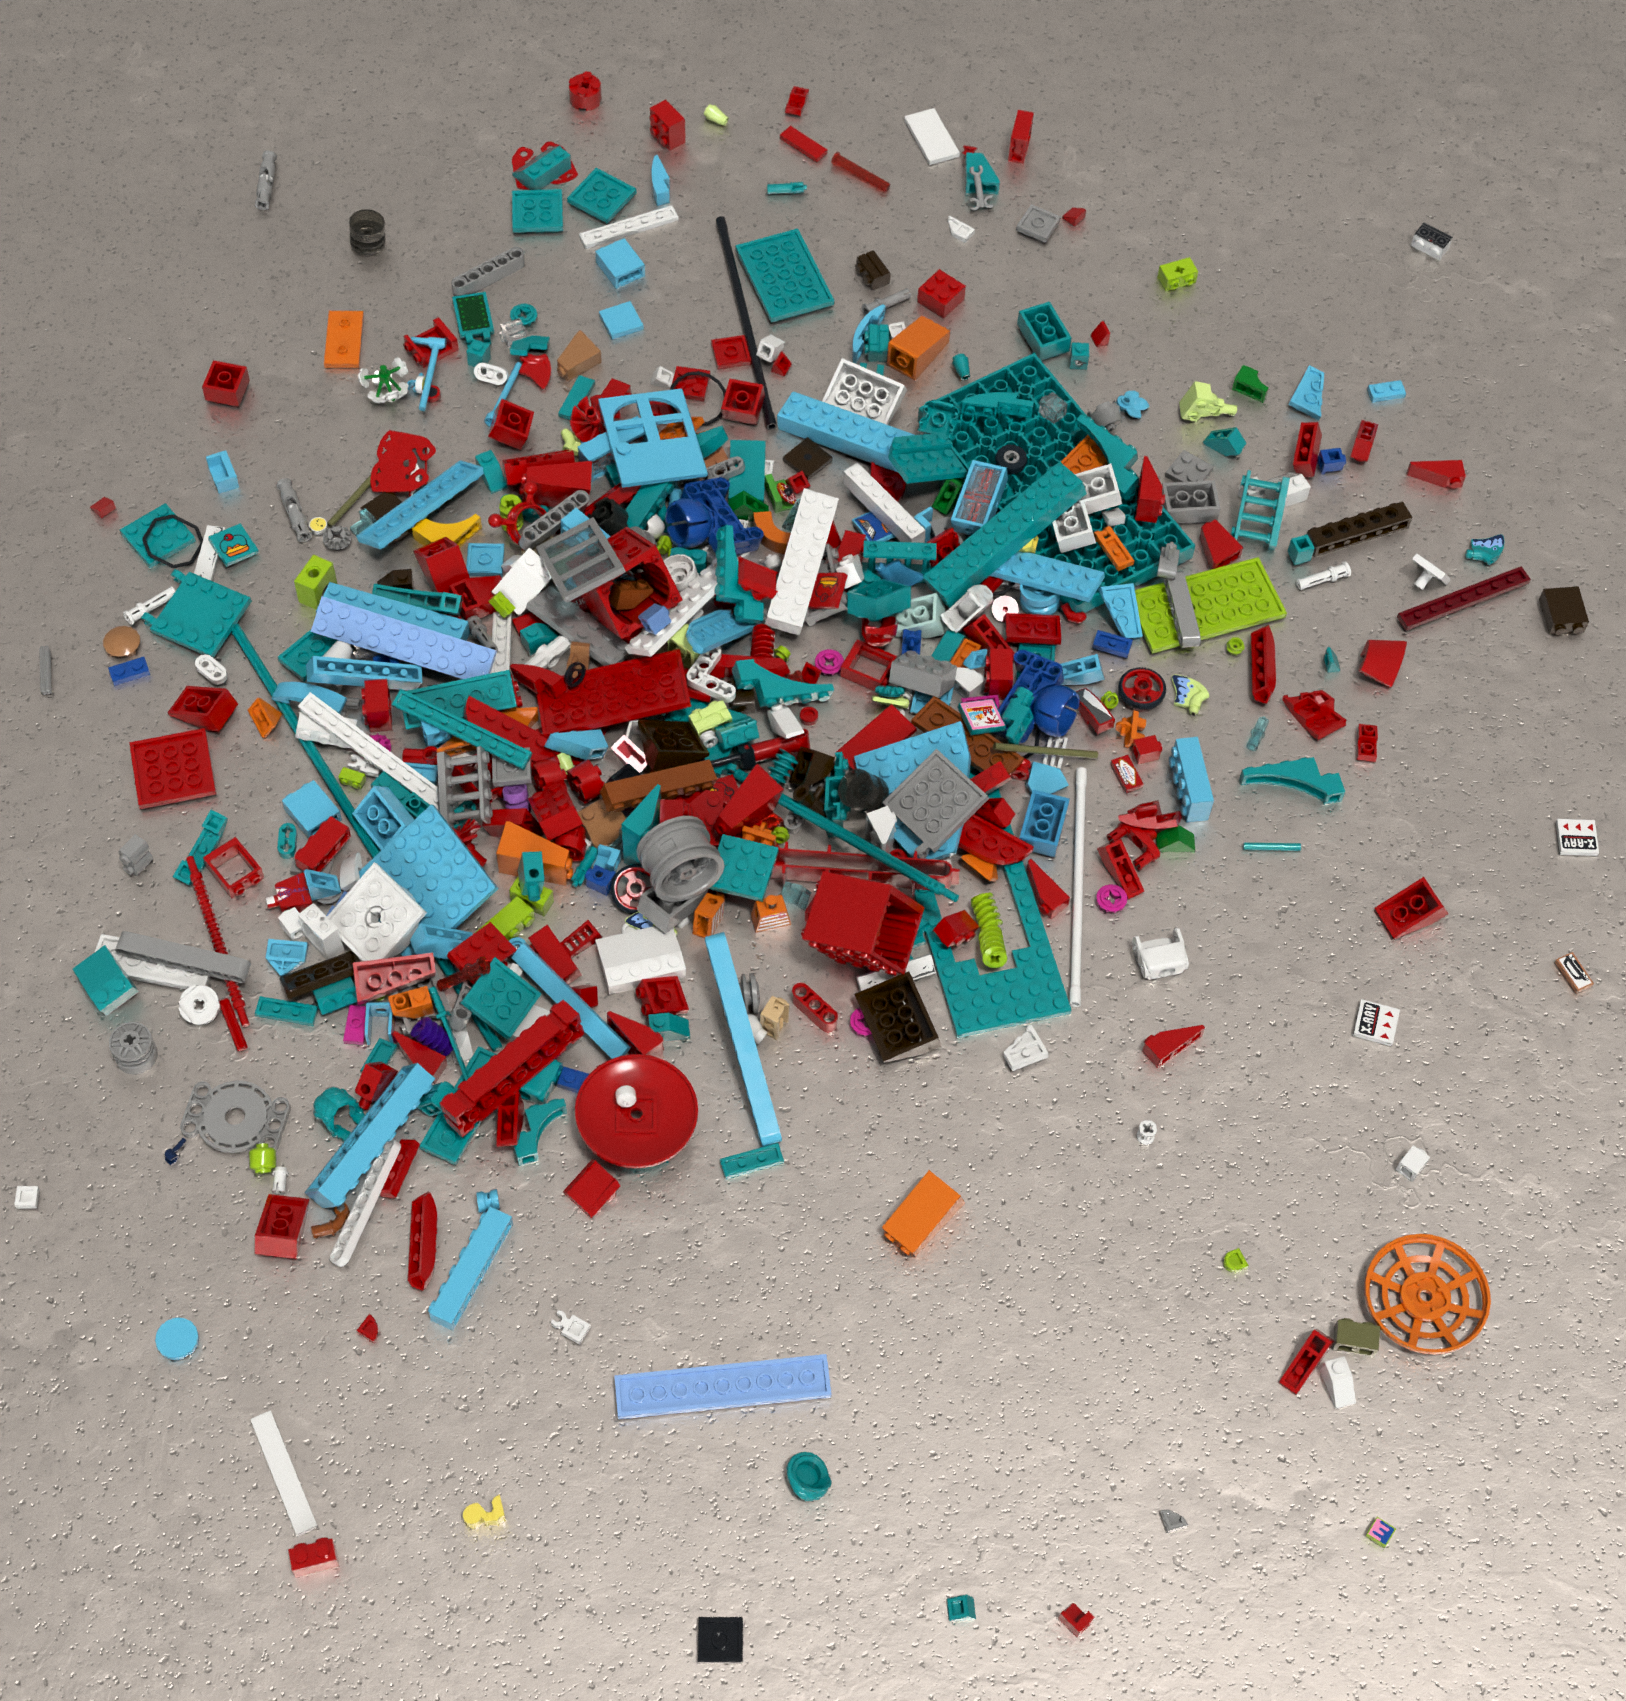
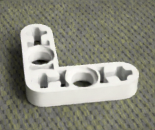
M719 646L704 654H700L687 672L686 681L688 686L720 701L723 700L729 703L736 697L735 687L709 675L721 659V647ZM702 663H707L709 666L707 668H701L699 665ZM709 683H713L716 685V687L708 688L706 687V685Z

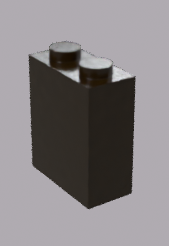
M1579 586L1543 589L1539 601L1549 635L1585 632L1589 620Z

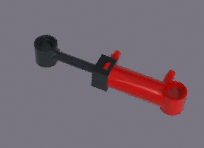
M803 728V734L787 739L781 736L751 745L749 741L736 746L737 754L712 760V767L715 768L739 761L743 769L755 767L756 762L774 758L776 754H782L779 748L788 753L794 752L798 754L800 747L810 749L809 732ZM705 758L700 759V760L695 761V762L704 761Z

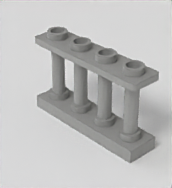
M481 746L477 747V755L452 759L445 752L437 753L440 813L453 828L456 821L481 817V820L486 824L491 823L493 811L489 799L492 798V793L488 782L491 779L487 764L490 758L489 753ZM478 762V773L452 776L451 769L453 766ZM479 781V791L458 795L453 794L452 787H454V784ZM480 799L479 810L455 813L453 810V805L456 802Z

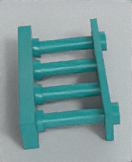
M1248 470L1246 475L1242 476L1241 486L1244 487L1236 527L1232 526L1231 535L1236 540L1239 536L1265 541L1266 544H1269L1268 550L1275 551L1290 478L1283 477L1281 482L1273 483L1250 478L1251 471ZM1248 485L1276 490L1279 493L1278 499L1270 500L1247 495ZM1245 502L1273 507L1275 515L1266 517L1243 512ZM1241 520L1269 524L1272 527L1271 533L1262 534L1241 530Z
M864 541L863 558H868V562H862L863 574L866 570H869L879 576L875 570L876 564L879 566V563H875L876 558H887L886 563H883L884 565L891 563L894 559H905L904 566L922 573L924 576L932 569L930 560H936L937 543ZM912 559L923 560V563L912 564Z

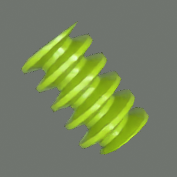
M513 494L503 496L499 504L500 516L507 518L511 508L521 502L520 498ZM523 511L517 518L516 525L518 531L524 523ZM501 525L502 529L507 532L506 526Z
M982 893L971 899V907L973 908L980 931L987 926H997L1000 928L1003 924V921L999 919L1000 913H997L998 907L994 906L996 901L992 899L994 897L992 893Z
M987 926L978 935L982 959L986 966L1000 968L1007 962L1002 930L997 926Z

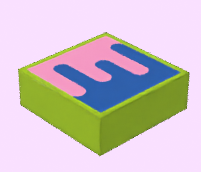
M1376 1517L1365 1536L1382 1548H1385L1396 1528Z

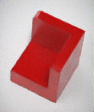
M580 985L571 987L590 1007L598 1005L597 986Z
M1075 1603L1071 1604L1065 1611H1062L1058 1617L1076 1638L1093 1623L1095 1618L1089 1611L1085 1614Z

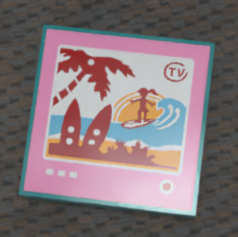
M993 699L958 704L957 708L970 735L1005 731L1006 725Z

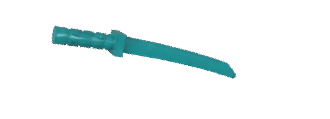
M431 987L428 991L438 1012L436 1017L441 1019L466 1081L469 1075L446 1018L451 1014L449 1011H445L436 987Z

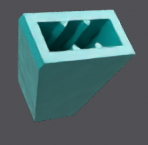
M966 153V194H976L974 176L970 174V167H973L974 172L978 173V166L982 165L983 172L980 176L983 194L998 195L1000 180L984 154Z

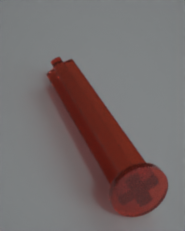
M840 152L834 154L831 160L832 164L841 166L884 192L889 190V182L841 156Z

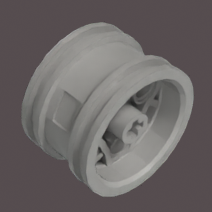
M680 816L666 820L648 831L637 846V857L644 870L651 874L650 883L656 895L664 901L679 902L698 896L712 887L724 871V861L717 848L710 844V834L705 824L697 817Z

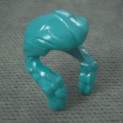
M330 1087L315 1099L313 1114L315 1118L324 1122L327 1130L333 1137L336 1138L337 1136L338 1139H342L344 1142L351 1132L338 1124H334V1116L338 1108L349 1105V1115L357 1124L365 1114L357 1100L350 1096L345 1089Z

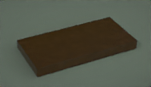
M349 951L284 975L279 979L289 1000L353 976V963L360 962V960L353 951Z

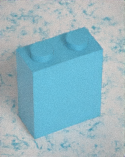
M625 238L595 251L597 265L616 289L645 276V264Z
M314 780L304 784L299 790L288 794L282 800L284 810L308 839L319 830L320 825L327 821L330 816L340 822L342 821L339 809Z

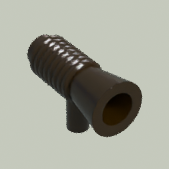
M805 784L795 789L793 793L794 800L825 818L827 817L824 811L825 805L819 800L825 791L823 787L818 786L814 794Z

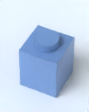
M655 603L638 616L645 630L654 635L672 622L668 616L670 615L668 609Z

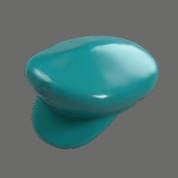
M800 1452L790 1458L787 1464V1477L795 1494L805 1501H815L824 1497L831 1487L832 1481L823 1460L811 1452Z

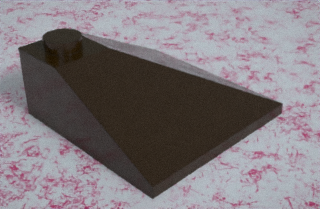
M638 720L645 758L653 771L687 765L706 758L710 754L690 722Z

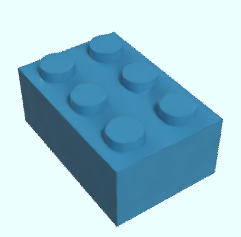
M1032 790L1019 838L1034 846L1032 852L1055 858L1068 810L1069 798Z

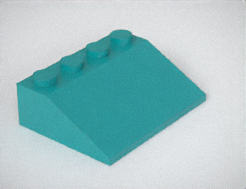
M659 784L652 789L621 824L624 863L627 865H641L637 857V846L648 831L660 824L661 786Z

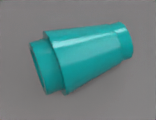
M957 354L952 358V365L962 381L968 380L971 377L968 357L965 354Z

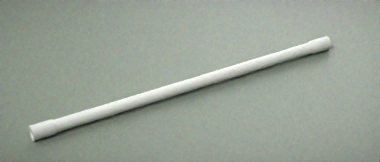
M1083 767L1076 769L1074 884L1071 987L1069 989V1004L1071 1007L1081 1006L1085 797L1087 785V769Z

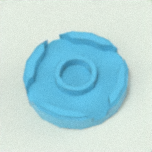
M173 1318L160 1326L156 1333L155 1342L157 1349L163 1357L170 1360H181L194 1353L199 1343V1334L191 1321L185 1318Z

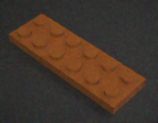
M935 696L911 720V723L924 733L961 721L971 755L970 765L980 772L1001 761L1006 766L1010 775H1012L1023 763L1024 758L1016 752L993 750L994 743L1002 742L989 733L970 735L961 714Z

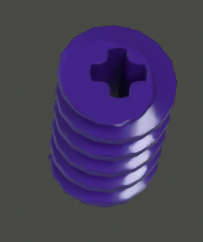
M430 1017L420 1019L413 1026L410 1035L416 1037L417 1041H422L424 1046L428 1045V1048L444 1056L452 1052L453 1047L447 1031L438 1026Z

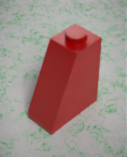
M1216 519L1210 523L1206 522L1201 527L1199 539L1210 570L1230 565L1241 558L1243 546Z
M527 808L493 809L491 823L486 824L483 821L482 827L490 836L501 838L506 821H510L538 836H542L543 833L540 824Z

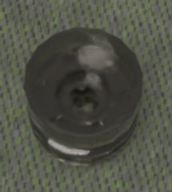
M369 209L355 212L349 220L351 248L355 252L367 256L381 252L386 243L383 216Z
M854 769L846 773L841 779L838 795L845 806L866 814L885 806L882 802L889 796V788L882 778L862 769Z

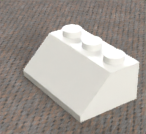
M888 806L866 813L864 840L890 854L893 850V842H895L894 833L896 832L895 823L897 818Z

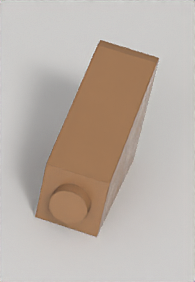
M581 330L578 331L557 359L558 374L568 382L602 363L601 351Z

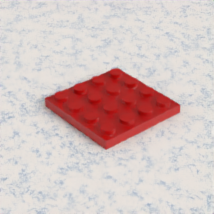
M205 728L129 742L140 809L217 795Z

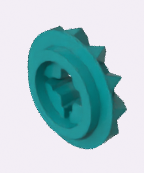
M518 304L510 311L511 321L515 322L516 326L519 324L522 327L524 325L530 326L532 322H536L538 317L537 310L530 304Z
M877 686L875 693H878L879 696L900 697L901 694H904V688L899 686Z

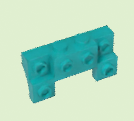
M835 752L834 768L830 772V777H826L824 811L829 820L843 827V821L848 820V813L851 812L848 796H851L852 791L851 785H848L845 778V771L849 768L848 759H845L843 752ZM826 831L828 838H836V836Z

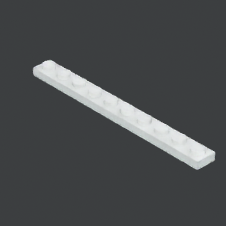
M311 692L298 705L302 712L381 771L386 772L411 793L415 792L429 805H434L440 812L439 788ZM458 802L453 805V810L459 805Z

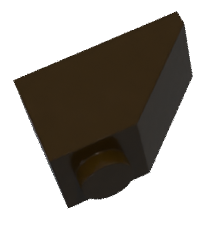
M412 569L392 570L378 580L377 584L414 590Z

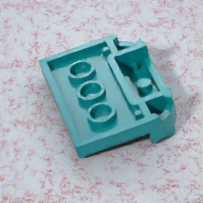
M945 433L893 438L888 458L906 484L964 478L968 473L951 450L953 443Z

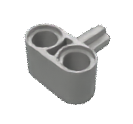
M1174 542L1167 543L1166 548L1162 547L1158 577L1171 579L1176 577L1180 550L1177 549V545Z

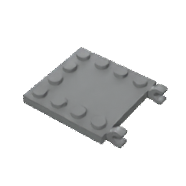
M936 749L882 803L888 806L890 811L894 812L896 817L923 841L914 852L917 851V856L920 859H925L930 850L935 853L989 797Z

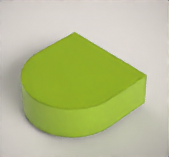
M1239 1248L1228 1252L1223 1260L1225 1269L1232 1273L1240 1272L1249 1266Z

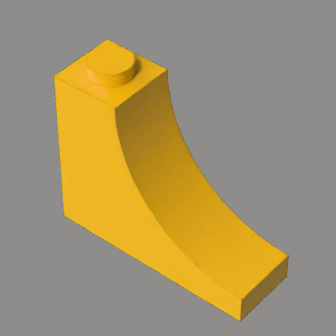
M474 514L464 521L452 524L436 523L425 518L417 522L412 528L413 538L425 546L447 537L461 548L482 528L481 517Z

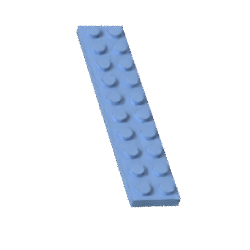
M323 596L321 597L311 629L313 633L461 679L490 674L497 650Z
M827 1354L614 1375L618 1419L831 1398Z

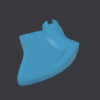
M899 559L887 565L879 562V566L877 564L875 566L879 576L885 580L908 586L923 580L922 573L907 568Z

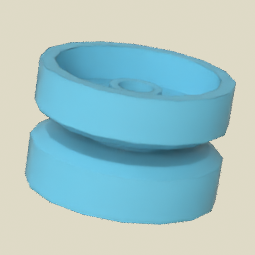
M1020 584V605L1026 614L1052 615L1057 611L1060 605L1059 594Z

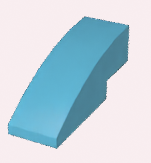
M655 155L651 170L652 192L656 205L660 206L670 203V178L658 155Z

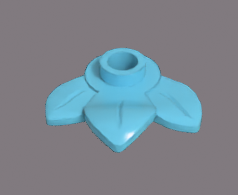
M1127 391L1116 400L1117 405L1120 406V411L1127 412L1131 417L1138 419L1141 418L1140 411L1150 407L1144 398L1139 397L1137 391Z

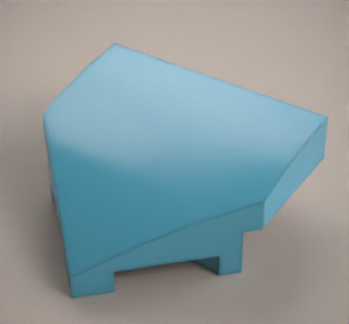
M1032 762L1029 778L1025 783L1031 794L1032 790L1053 794L1069 786L1059 768Z
M268 939L265 958L282 977L306 962L309 944L308 942Z

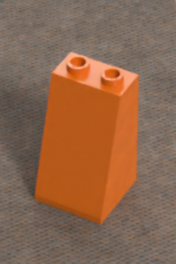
M920 316L889 341L887 366L916 381L949 343L950 330L933 322L931 319Z
M506 821L496 852L499 873L518 876L522 852L542 851L544 882L566 886L568 879L571 880L573 876V868H571L572 859L570 858L569 850L510 821Z
M929 1170L882 1226V1229L885 1231L884 1236L892 1243L895 1240L900 1243V1249L908 1256L912 1253L916 1257L963 1207L965 1202L961 1195Z

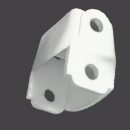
M978 584L969 588L968 592L951 608L941 614L942 620L952 631L957 633L993 603V593L987 586Z
M1174 928L1172 938L1154 939L1141 943L1139 936H1133L1132 950L1144 978L1152 980L1177 975L1189 968L1184 940L1179 928Z

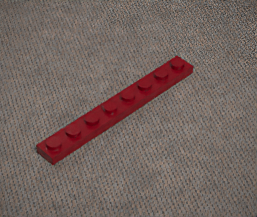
M1522 566L1402 611L1398 613L1397 618L1407 631L1527 585L1531 579Z

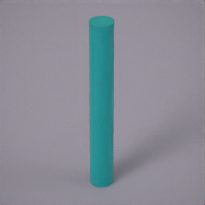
M1244 842L1243 850L1301 851V843Z

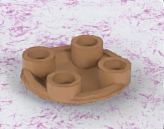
M119 626L111 629L103 639V647L109 656L132 657L136 654V649L140 644L138 632L128 626Z

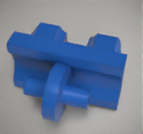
M903 629L902 654L906 651H915L920 655L922 630L909 631Z

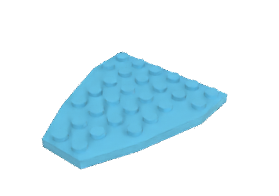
M959 721L854 756L862 791L874 809L877 810L885 807L882 802L936 749L969 778L971 755L962 722ZM897 818L894 838L913 858L914 850L923 841ZM963 825L935 853L930 850L925 859L940 860L956 855Z

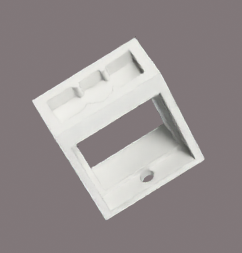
M314 903L298 914L304 937L326 960L336 957L344 951L339 929Z

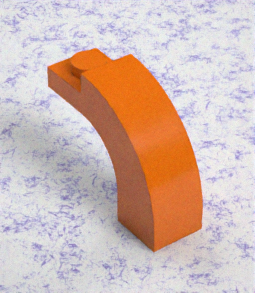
M771 511L754 512L753 525L760 528L764 533L761 544L773 552L785 555L791 533L781 531L774 525Z

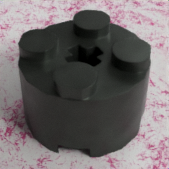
M608 497L595 503L594 506L596 508L592 514H588V518L594 517L599 527L609 536L628 527V512Z

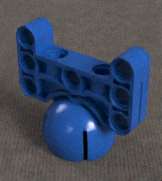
M722 477L685 484L680 499L672 502L666 511L665 521L667 524L687 521L684 524L667 527L668 535L673 544L685 549L697 547L709 537L708 543L716 554L718 544L716 534L718 528L731 525L733 526L736 555L752 552L759 549L764 533L758 527H743L725 500L730 483Z
M1018 650L1014 654V662L1017 672L1021 674L998 709L1001 717L1010 703V699L1016 698L1014 696L1016 689L1023 687L1033 693L1034 699L1030 709L1034 718L1019 744L1028 740L1029 735L1034 729V724L1048 736H1064L1071 728L1077 715L1075 711L1066 708L1065 705L1077 710L1080 703L1079 695L1073 689L1061 685L1064 682L1061 664L1027 650ZM1006 726L1005 731L991 733L1007 739L1006 732L1009 727Z

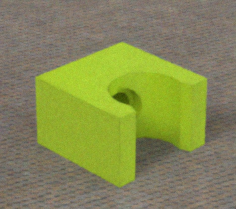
M314 554L294 580L299 603L317 610L324 588L328 586L329 582L337 584L332 562Z

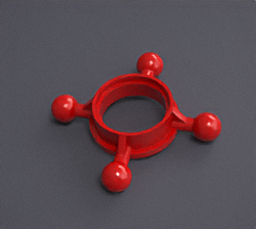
M528 481L524 484L523 489L527 494L526 502H520L513 506L507 518H502L496 513L491 514L488 518V523L493 528L505 525L510 539L517 545H519L521 537L516 525L519 514L528 508L536 511L539 517L547 513L542 507L535 504L533 500L534 494L538 491V486L533 481ZM561 529L555 532V534L560 535Z

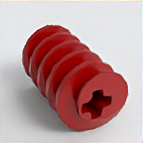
M758 624L753 627L750 656L773 658L775 632L769 626Z

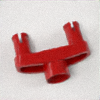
M1120 822L1116 829L1106 835L1108 841L1118 840L1127 836L1143 852L1142 855L1133 860V865L1138 870H1142L1147 864L1156 861L1160 857V851L1153 841L1157 838L1155 829L1140 828Z

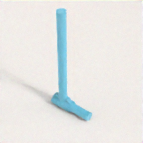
M411 337L415 344L428 345L432 349L419 404L420 411L426 410L439 349L446 348V338Z

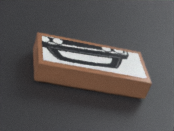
M1573 952L1556 959L1555 964L1576 994L1594 985Z

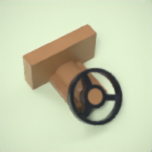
M571 642L570 656L564 676L566 685L576 687L584 679L586 670L589 669L590 643ZM581 673L580 678L575 683H573V680L576 679L578 675Z

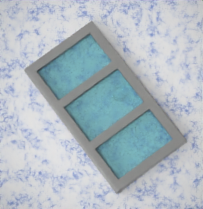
M594 517L536 547L539 556L565 602H570L626 572Z

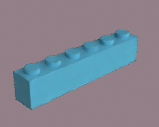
M312 656L306 664L307 682L365 687L364 681L387 679L389 689L413 690L422 684V667L419 665Z
M489 1207L488 1211L483 1212L481 1215L480 1225L477 1230L474 1229L472 1231L468 1246L463 1247L461 1250L460 1260L457 1265L454 1264L452 1266L448 1281L441 1285L439 1289L440 1295L436 1301H432L428 1309L431 1321L454 1331L513 1226L512 1216L492 1207Z

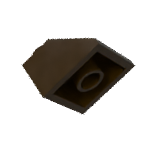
M800 747L796 759L798 764L794 765V771H792L789 782L799 786L805 784L809 787L829 776L834 768L835 757L813 749Z

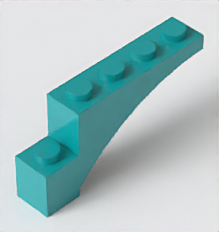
M1080 414L1077 418L1078 427L1097 444L1108 464H1112L1120 496L1126 501L1139 485L1137 474L1130 470L1138 460L1136 448L1130 444L1126 445L1123 443L1119 436H1113L1104 426L1095 424L1094 420L1089 416L1085 417Z
M725 525L718 528L716 534L718 541L716 550L717 567L715 570L717 585L715 586L716 601L736 603L734 608L735 622L757 624L763 621L764 603L757 601L751 591H745L738 584L739 563L734 546L733 526Z
M374 584L372 590L374 595L434 612L460 617L463 602L461 595L411 590Z
M754 659L736 661L732 668L737 689L749 690L755 687L760 707L767 706L771 708L777 704L788 706L799 702L805 704L816 700L823 702L830 699L834 692L833 684H808L783 678L759 666L754 662Z
M1303 757L1294 761L1286 760L1281 763L1265 764L1259 767H1247L1242 769L1239 778L1241 786L1270 784L1293 788L1323 801L1324 805L1342 802L1345 795V789L1339 773H1327L1321 776L1314 757Z

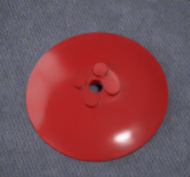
M630 1054L606 1061L587 1076L577 1094L575 1120L581 1138L598 1157L621 1167L647 1168L668 1161L687 1145L696 1128L698 1102L690 1081L674 1065L654 1056ZM624 1085L633 1087L636 1092L635 1104L627 1108L619 1106L615 1096L616 1090ZM639 1111L642 1113V1116L635 1119L631 1116V1113Z

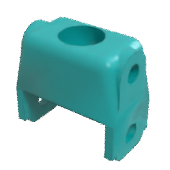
M557 1060L552 1061L518 1090L521 1098L538 1105L545 1104L557 1086L563 1070V1063Z

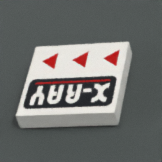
M1556 820L1560 855L1598 856L1599 848L1595 820Z
M1361 999L1353 1036L1392 1046L1400 1009Z

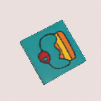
M241 523L208 536V541L226 567L252 557L259 552Z

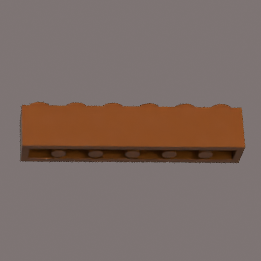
M708 759L604 783L600 793L607 812H620L628 807L636 808L657 784L661 786V800L666 798L671 800L679 795L685 794L688 796L696 791L711 790L717 781V777L711 761Z

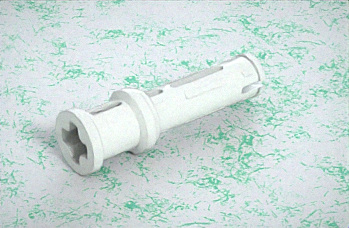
M1344 561L1341 565L1329 566L1325 571L1297 579L1296 585L1299 590H1303L1329 580L1335 582L1338 578L1350 577L1351 569L1349 564Z
M170 586L146 602L137 603L136 607L129 611H123L126 621L131 626L134 625L145 612L149 613L169 601L175 593V589Z

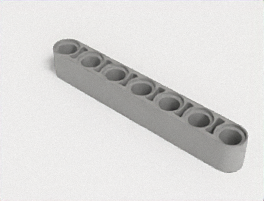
M127 931L121 933L115 948L118 954L237 983L245 982L251 963L243 958Z

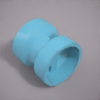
M497 1189L490 1190L489 1193H484L483 1191L476 1192L479 1213L485 1212L489 1207L497 1210L500 1209Z

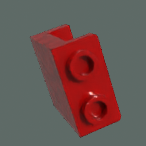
M438 317L433 320V328L415 336L422 338H446V348L439 349L437 361L459 350L457 338ZM406 334L404 336L405 343H403L405 350L412 354L417 364L419 363L423 368H426L429 364L432 349L428 345L415 344Z

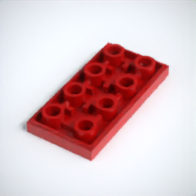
M891 704L836 752H843L845 759H848L849 767L858 775L854 756L908 739L917 731V728Z

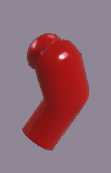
M1069 603L1061 606L1068 621L1079 624L1086 620V614L1084 612L1075 613L1072 611Z

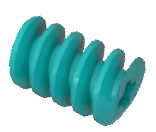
M781 748L779 750L782 754L775 755L778 761L772 760V764L775 767L769 766L767 768L771 773L769 775L779 785L780 783H787L783 777L791 776L788 770L794 771L791 764H798L793 755Z

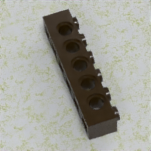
M1402 501L1392 503L1386 507L1376 508L1366 513H1359L1350 518L1346 517L1334 523L1330 522L1321 527H1313L1307 531L1315 548L1313 557L1407 529L1413 517Z

